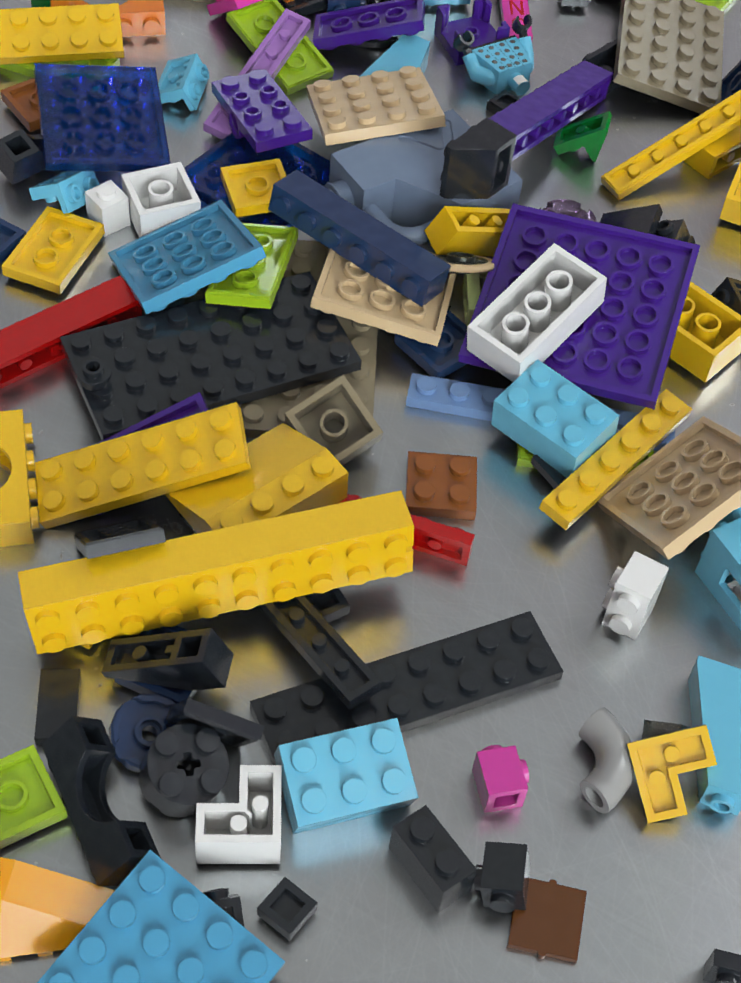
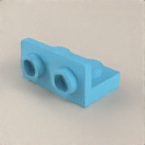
M197 53L168 60L153 94L157 104L176 103L183 99L190 111L197 110L209 79L207 66L202 63Z
M93 167L62 172L29 188L32 201L45 199L46 203L59 201L62 212L66 214L86 205L85 191L98 186L99 181L95 176Z

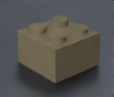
M344 374L285 412V421L288 426L327 448L342 466L382 440V429Z

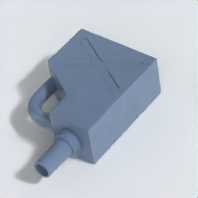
M451 109L444 112L446 127L372 138L331 153L329 182L324 187L412 242L420 245L430 242L424 230L444 206L511 209L513 203H519L523 180L511 168L508 185L489 199H446L439 195L441 187L440 176L444 165V149L451 140L457 139L470 128L455 110Z

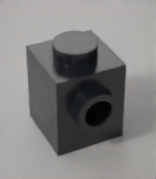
M485 842L483 865H476L477 873L474 879V889L481 891L484 907H490L494 911L501 913L526 910L531 865L527 844Z

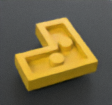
M704 724L627 743L647 822L652 823L687 815L677 774L717 765L707 725Z

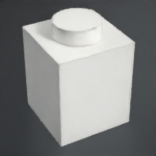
M112 180L85 191L87 219L104 224V237L130 226L129 197Z

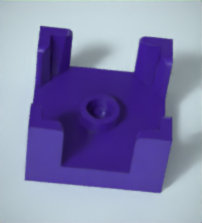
M474 0L472 17L449 21V4L437 6L434 34L457 66L464 64L462 59L464 56L463 52L457 51L453 45L454 39L458 34L463 36L467 30L473 33L474 42L470 48L509 37L510 27L506 21L501 22V27H498L497 32L490 24L492 9L490 0Z

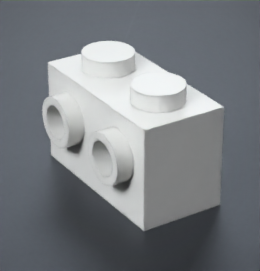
M635 551L625 568L617 567L608 586L611 588L601 607L607 609L602 624L610 627L620 635H626L636 640L655 606L669 567Z

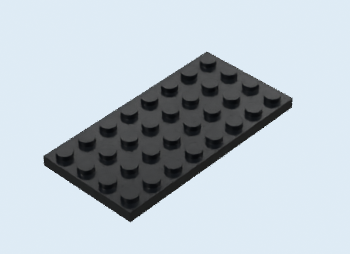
M310 271L282 278L271 309L206 303L205 299L60 337L61 348L101 440L198 392L202 394L209 410L234 402L241 405L342 376L343 374L361 370L362 360L334 314H327L310 307L317 286ZM99 358L110 365L111 379L103 389L90 391L78 382L76 368L86 359Z

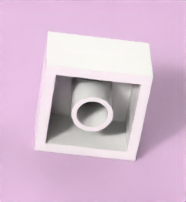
M181 162L121 174L122 191L129 197L130 219L139 238L201 209V201Z

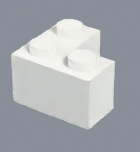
M240 765L239 803H196V864H280L282 765Z

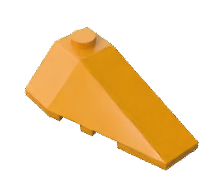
M0 857V962L11 961V957L38 954V957L53 955V951L65 950L115 890L22 861Z

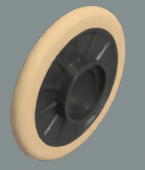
M451 252L447 253V255L433 254L451 265L449 271L451 273H483L494 269V264L491 263L492 259L470 253Z

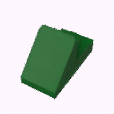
M610 111L559 129L553 144L557 154L575 152L584 147L593 163H595L608 133L612 118Z

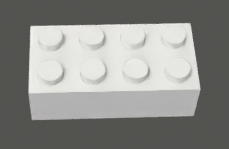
M554 243L467 326V350L514 382L537 359L543 363L604 302L607 277Z

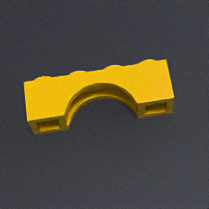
M23 409L0 411V467L10 474L6 483L0 488V547L33 544V529L40 528L38 506H31V500L38 499L36 478L29 477V472L35 471L34 450H28L27 444H34L32 423H25Z

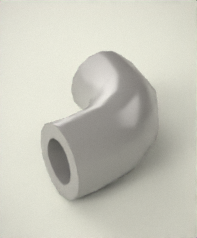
M603 707L587 719L579 732V737L588 744L594 752L596 759L593 771L581 781L580 789L587 802L594 809L607 814L618 804L632 785L634 768L627 743L631 742L629 734L616 717Z

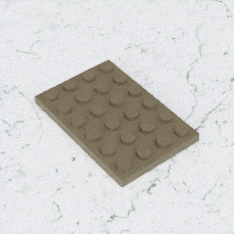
M621 0L613 82L699 114L721 102L724 12L715 6H707L695 0Z

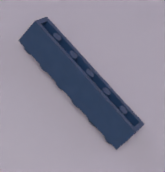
M298 170L274 183L268 208L272 213L329 249L334 250L343 258L353 262L362 270L386 283L392 289L411 299L421 307L443 291L451 268L450 264Z

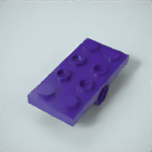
M266 69L252 70L247 74L238 76H226L221 80L211 82L212 93L228 113L229 125L233 136L236 139L246 138L256 153L313 139L312 127Z

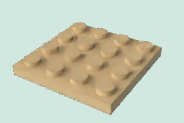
M404 66L398 71L387 72L379 70L367 76L348 75L341 80L330 81L322 79L315 81L314 84L306 85L307 96L326 146L446 127L445 114L420 67Z
M330 249L310 307L327 314H334L353 320L356 323L373 326L388 333H395L415 339L420 343L438 346L457 273L449 272L443 291L421 307Z
M703 416L625 475L596 503L603 512L669 560L683 552L690 543L703 533L713 529L720 520L733 510L741 507V437Z

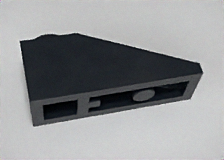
M212 628L112 639L101 673L109 678L189 691L225 688L234 654Z

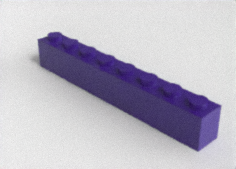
M584 60L490 117L491 120L517 135L513 160L606 98L614 73Z

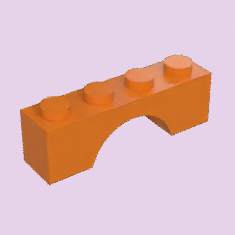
M50 0L51 7L90 5L83 0ZM128 0L119 5L122 37L166 35L163 0Z

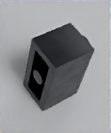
M427 805L392 827L389 849L438 913L472 890L477 873L476 867Z

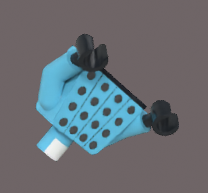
M526 14L524 17V25L520 23L519 16L512 23L513 31L519 34L520 38L513 35L470 48L474 42L473 33L467 30L463 36L458 34L454 39L453 45L457 51L463 52L464 56L462 59L472 81L484 85L494 94H499L504 90H513L517 95L521 96L529 90L530 73L534 70L533 45L531 36L527 34V30L532 25V18L529 14Z

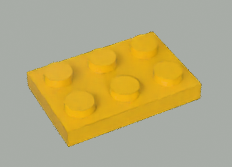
M47 206L2 264L3 276L61 295L105 234L104 224L71 213L64 214L62 210Z

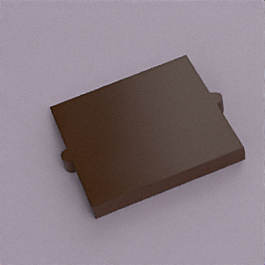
M529 878L526 910L513 911L507 947L537 954L539 959H544L547 956L576 963L578 960L587 891L559 885L554 879L546 882Z

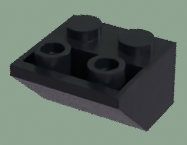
M486 117L477 125L471 126L467 132L457 139L451 140L444 149L445 158L443 171L440 176L441 187L439 195L446 199H489L507 186L517 135Z

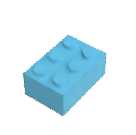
M537 359L494 400L491 425L533 455H538L567 478L616 434L620 415Z
M397 718L278 745L274 753L276 765H282L281 787L293 834L410 806L419 798Z

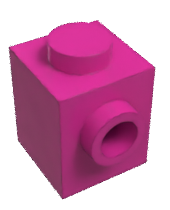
M491 745L481 751H477L472 773L483 812L489 813L523 807L528 791L529 770L526 761L519 759L516 746L502 747L501 745Z

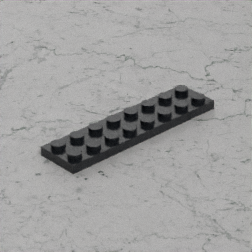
M531 611L367 663L366 665L381 680V691L351 710L344 705L322 678L251 700L250 710L255 723L265 726L261 737L272 764L276 765L274 753L278 745L394 718L398 719L401 733L560 680L564 671Z

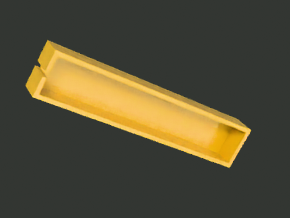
M399 490L169 539L164 543L87 559L85 557L19 571L18 578L23 610L37 655L47 652L56 653L65 648L83 644H96L110 638L136 635L142 631L164 626L173 627L182 622L200 618H213L218 614L236 610H249L271 602H285L299 596L325 593L335 588L362 585L371 580L398 577L404 573L412 572L414 524L402 491Z

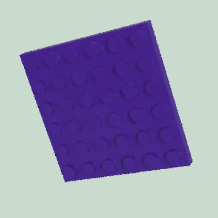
M513 203L491 262L494 264V269L489 271L486 276L470 323L555 243L607 277L604 302L543 363L588 394L655 410L700 245ZM466 332L459 352V362L496 371L467 350Z

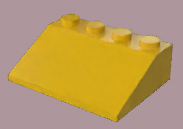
M281 423L247 443L251 469L165 494L198 534L337 504L347 498L349 472L327 448L285 423Z

